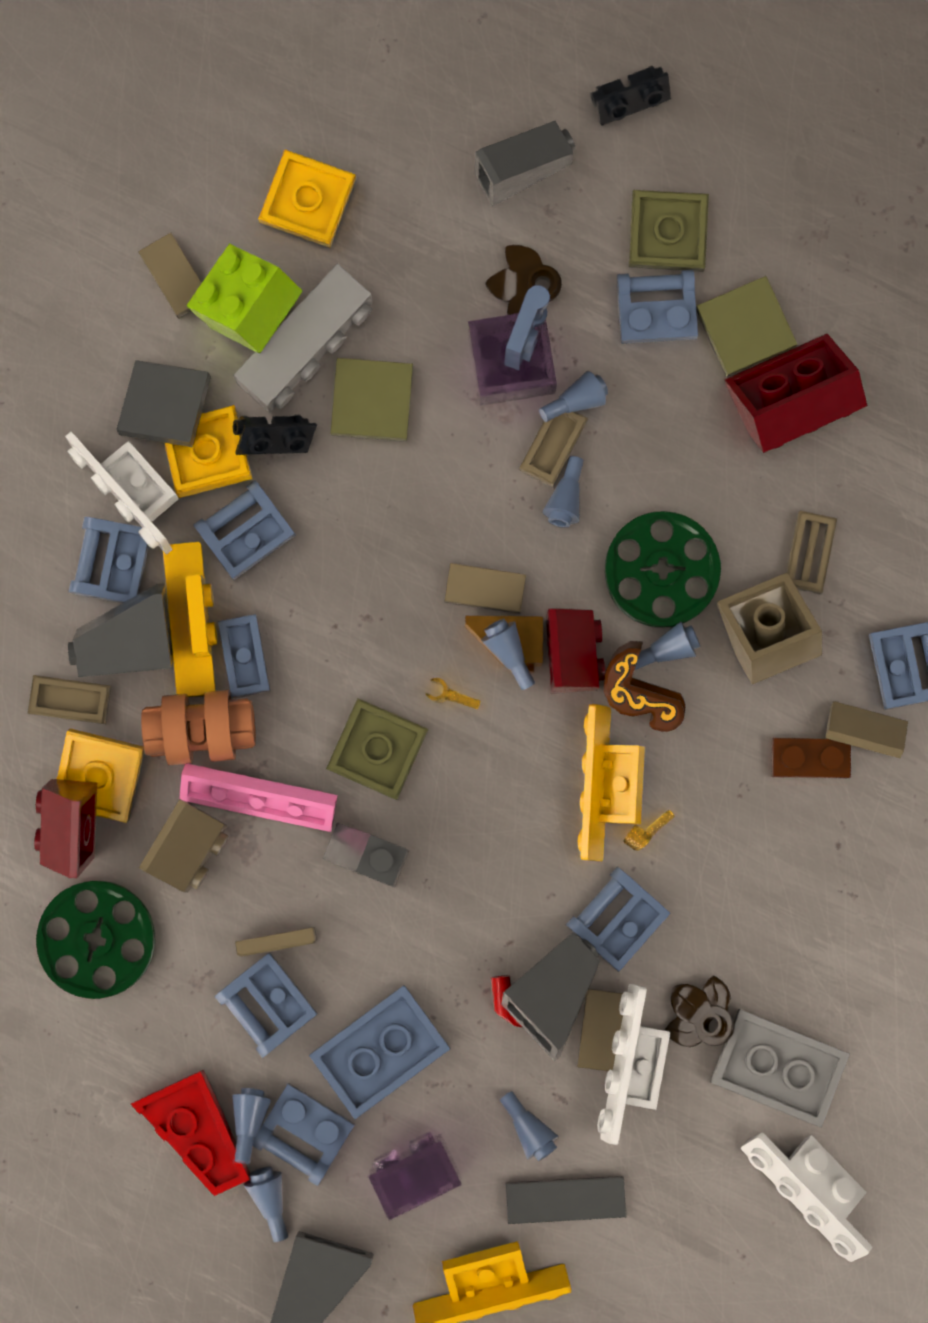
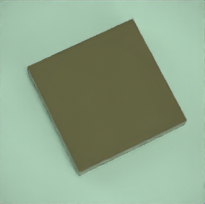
M633 190L628 267L704 272L709 194Z
M767 276L696 306V311L726 377L797 346L795 337Z
M337 358L331 435L407 441L413 364Z
M357 698L326 769L398 800L428 729Z

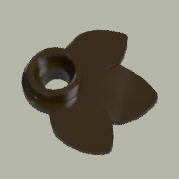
M521 245L505 247L508 268L494 274L485 283L486 288L495 298L509 302L507 317L513 320H517L527 291L535 286L538 280L544 279L549 282L550 287L547 289L550 295L549 302L559 295L562 286L559 273L553 267L543 265L539 254L535 250Z
M712 976L705 983L702 990L689 984L674 986L671 992V1004L674 1013L678 1017L665 1028L666 1031L670 1032V1039L681 1046L689 1048L697 1046L702 1042L711 1046H720L726 1043L734 1032V1020L728 1012L731 994L727 985L718 977ZM713 1019H716L718 1027L714 1032H710L709 1024Z

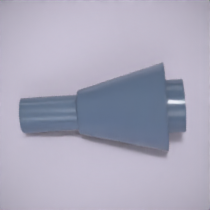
M586 371L559 396V399L539 408L540 416L543 421L548 422L565 412L571 413L604 406L606 403L605 396L608 395L607 386L601 376Z
M569 457L564 478L560 480L542 511L548 517V522L555 526L568 528L571 524L580 521V483L578 481L584 460L580 457Z
M501 619L486 627L484 631L487 635L481 641L507 669L512 671L521 690L534 685L535 681L524 663L525 658L516 622L507 623L505 619Z
M680 622L652 643L651 647L640 651L635 670L656 661L659 663L697 657L694 649L701 646L692 625L685 628L683 623Z
M242 1088L240 1094L232 1095L236 1136H238L234 1161L250 1164L253 1140L258 1134L271 1100L264 1097V1091Z
M513 1091L500 1099V1102L514 1120L513 1124L527 1160L535 1156L539 1162L557 1149L554 1141L559 1136L530 1111H526Z
M272 1167L254 1170L249 1174L250 1180L246 1181L244 1186L263 1217L267 1219L273 1242L283 1241L288 1238V1233L282 1217V1173L280 1171H273Z

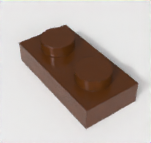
M772 738L771 777L851 778V745L830 739Z

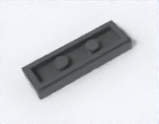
M623 1176L506 1183L508 1224L626 1217Z

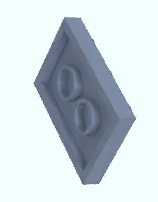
M403 985L312 1052L309 1057L353 1118L357 1119L449 1051L450 1047L406 986Z

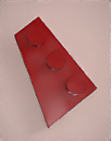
M204 1069L131 1103V1106L155 1128L154 1131L162 1140H166L182 1157V1162L213 1196L250 1180V1171L247 1164L234 1161L237 1142Z

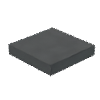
M135 360L116 429L118 434L193 447L211 379L209 372Z

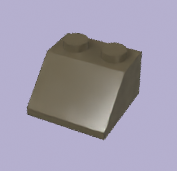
M788 572L717 602L735 656L752 685L822 656V630Z
M179 799L139 869L182 892L188 893L191 887L197 890L209 869L204 867L211 853L217 856L229 837L224 833L228 825L194 805Z

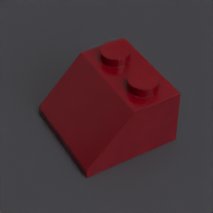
M548 609L545 620L551 694L597 691L599 689V681H605L604 658H597L596 643H602L603 641L601 619L594 620L593 610Z
M51 779L42 787V790L38 791L35 807L36 813L41 814V828L36 830L34 848L35 851L40 852V865L68 878L77 879L95 858L97 783Z

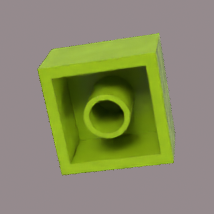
M229 243L186 306L212 330L260 354L303 290L279 267Z

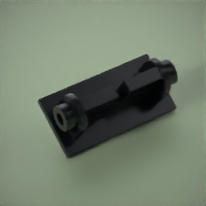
M649 66L647 69L628 75L627 79L630 86L626 88L621 79L602 86H596V91L590 93V98L594 107H598L601 126L671 100L668 73H664L661 66L657 68Z
M300 414L294 416H273L271 424H268L266 417L241 416L239 420L233 421L234 435H240L235 453L236 455L308 453L317 423H309V420L302 418Z

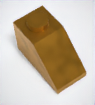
M465 615V628L503 666L505 665L486 647L481 639L487 635L484 629L492 623L501 619H505L507 623L515 621L525 658L524 663L529 672L534 673V666L542 667L543 616Z

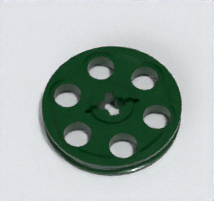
M658 511L641 515L621 528L608 549L604 573L609 594L624 614L643 625L666 628L674 627L680 622L684 624L692 620L708 606L720 582L721 563L719 552L713 539L700 524L679 513ZM658 521L668 523L672 528V537L665 542L655 540L651 535V526ZM690 540L701 541L706 548L705 557L698 561L689 559L684 551L685 544ZM624 541L635 542L640 550L639 557L634 561H624L618 554V546ZM661 559L665 560V564L668 567L685 569L674 570V572L668 573L665 580L660 579L659 573L652 572V570L640 571V569L656 567ZM697 577L706 583L707 592L704 597L695 599L687 594L685 585L691 578ZM625 579L636 580L641 588L640 595L633 600L623 598L619 592V584ZM666 597L673 602L674 613L669 618H659L655 615L652 606L657 598Z
M105 881L78 883L60 892L44 910L36 934L37 954L47 976L62 990L77 997L88 999L111 997L132 987L146 972L155 949L154 924L144 903L130 890L115 883ZM85 890L92 891L98 899L97 907L90 913L80 911L76 904L78 895ZM121 901H128L135 908V916L127 924L119 923L114 917V908ZM57 917L65 919L69 925V933L62 940L53 939L48 932L49 923ZM103 917L100 930L101 937L106 939L105 946H97L96 950L93 951L91 962H89L92 949L91 942L86 940L87 934L95 933ZM130 939H137L143 944L144 954L139 961L131 962L123 955V946ZM63 956H72L78 963V971L72 978H64L57 971V963ZM102 966L110 967L116 975L115 983L109 989L99 988L94 981L95 972Z

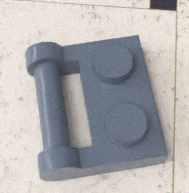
M681 270V274L642 277H629V274H617L621 344L695 340L698 338L694 270ZM682 289V300L631 303L630 292Z
M536 285L531 287L526 293L506 346L504 365L519 370L523 360L528 362L531 360L539 332L535 330V327L544 324L547 318L546 307L549 304L550 295L545 287Z
M256 480L246 486L248 489L246 492L204 521L202 518L193 524L233 580L296 536ZM256 502L262 508L260 512L220 541L214 535L217 530Z
M84 517L82 529L85 530L79 563L75 581L71 580L68 592L124 603L138 595L149 545L138 533L142 527ZM100 533L110 534L100 584H90Z
M928 622L869 634L884 710L928 702V689L922 690L912 638L921 637L928 669Z
M617 866L610 874L612 879L577 918L573 916L566 926L581 939L589 941L598 954L619 972L670 915V912ZM623 889L627 890L632 897L596 936L588 928Z
M270 952L214 996L221 1006L226 1004L258 1045L256 1051L262 1058L318 1014ZM246 987L279 1029L272 1036L267 1033L237 994Z
M288 1083L260 1128L256 1138L253 1140V1147L260 1151L262 1148L266 1149L308 1175V1181L318 1186L355 1124ZM276 1125L281 1126L323 1152L324 1154L319 1162H315L273 1136L272 1132Z

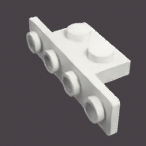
M69 432L65 436L71 445L67 452L81 469L87 465L95 473L91 477L93 483L105 496L111 492L118 499L114 506L128 522L135 519L141 525L142 529L138 533L152 549L159 546L166 555L173 549L167 539L152 521L179 500L176 493L129 441L100 464L72 432Z
M629 984L628 991H624L621 996L619 1006L620 1014L623 1015L621 1029L615 1032L612 1042V1052L616 1056L613 1070L610 1069L605 1080V1092L608 1093L606 1109L600 1111L597 1124L598 1132L601 1133L600 1139L613 1145H618L625 1105L656 1110L670 1038L669 1031L640 1026L647 988L634 984Z
M764 1133L756 1135L743 1144L741 1150L748 1156L751 1164L762 1171L776 1185L778 1192L786 1199H789L803 1213L805 1220L827 1238L836 1253L846 1258L849 1262H853L871 1251L872 1245L846 1219L867 1192L812 1135L805 1138L789 1158Z

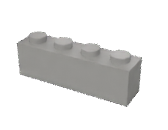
M337 263L279 325L261 353L254 352L233 375L236 383L269 413L275 407L282 409L294 396L295 392L292 389L301 379L308 381L319 370L321 364L318 361L328 351L333 354L341 347L347 338L344 333L354 323L357 326L362 324L373 310L370 307L373 303L372 294Z

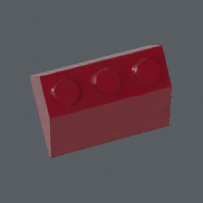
M828 333L724 380L749 435L763 453L779 448L789 441L807 433H812L820 427L840 418L850 416L854 412L868 406L859 369Z

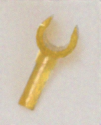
M432 678L430 680L433 683L443 685L444 688L443 693L437 697L426 693L427 697L433 702L443 703L448 700L478 710L480 700L457 693V691L450 689L449 685L440 678Z
M670 810L666 811L650 824L646 831L635 824L623 842L635 851L642 850L656 832L675 817Z

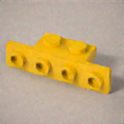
M200 542L170 544L173 550L167 555L163 551L176 693L187 694L188 697L205 696V692L216 691L212 646L217 645V631L215 622H209L208 607H214L212 585L205 584L203 553Z
M589 704L588 713L584 719L587 746L586 752L582 757L585 784L584 791L580 796V809L583 813V821L577 842L578 849L581 852V860L602 862L604 858L605 823L641 824L645 747L639 745H609L611 708L599 704Z
M516 1241L442 1261L450 1294L416 1302L413 1304L415 1323H459L466 1320H477L485 1315L504 1310H515L523 1305L542 1300H553L561 1295L571 1293L572 1289L565 1264L526 1273L519 1242Z

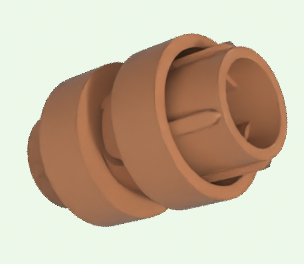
M230 690L205 692L204 704L190 705L187 694L162 696L161 706L145 707L141 712L142 739L145 754L151 757L166 756L168 765L192 764L194 752L206 750L209 751L211 762L235 760L236 749H247L256 746L253 702L247 698L232 700Z

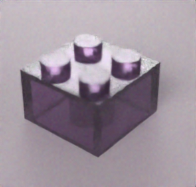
M519 313L468 321V337L480 406L555 394L557 382L546 321L541 326L535 327V330L539 331L535 350L530 362L523 360L519 370L504 365L506 346Z
M427 1132L409 1142L410 1149L400 1154H397L396 1150L393 1149L374 1159L375 1162L372 1163L374 1167L370 1169L368 1178L389 1221L462 1185V1176L442 1134L433 1137L431 1132Z

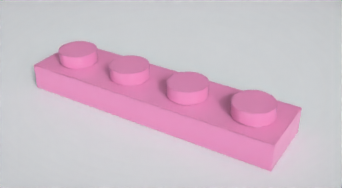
M185 764L181 774L179 799L190 803L331 832L338 795L204 766Z

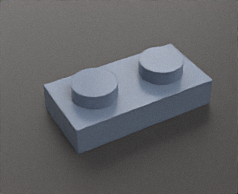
M257 615L218 621L231 697L237 698L269 692L270 685Z

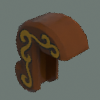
M630 641L619 647L612 655L605 673L603 691L609 705L620 714L631 717L651 713L649 726L654 730L662 732L675 730L682 724L685 716L686 704L682 694L632 677L643 641Z

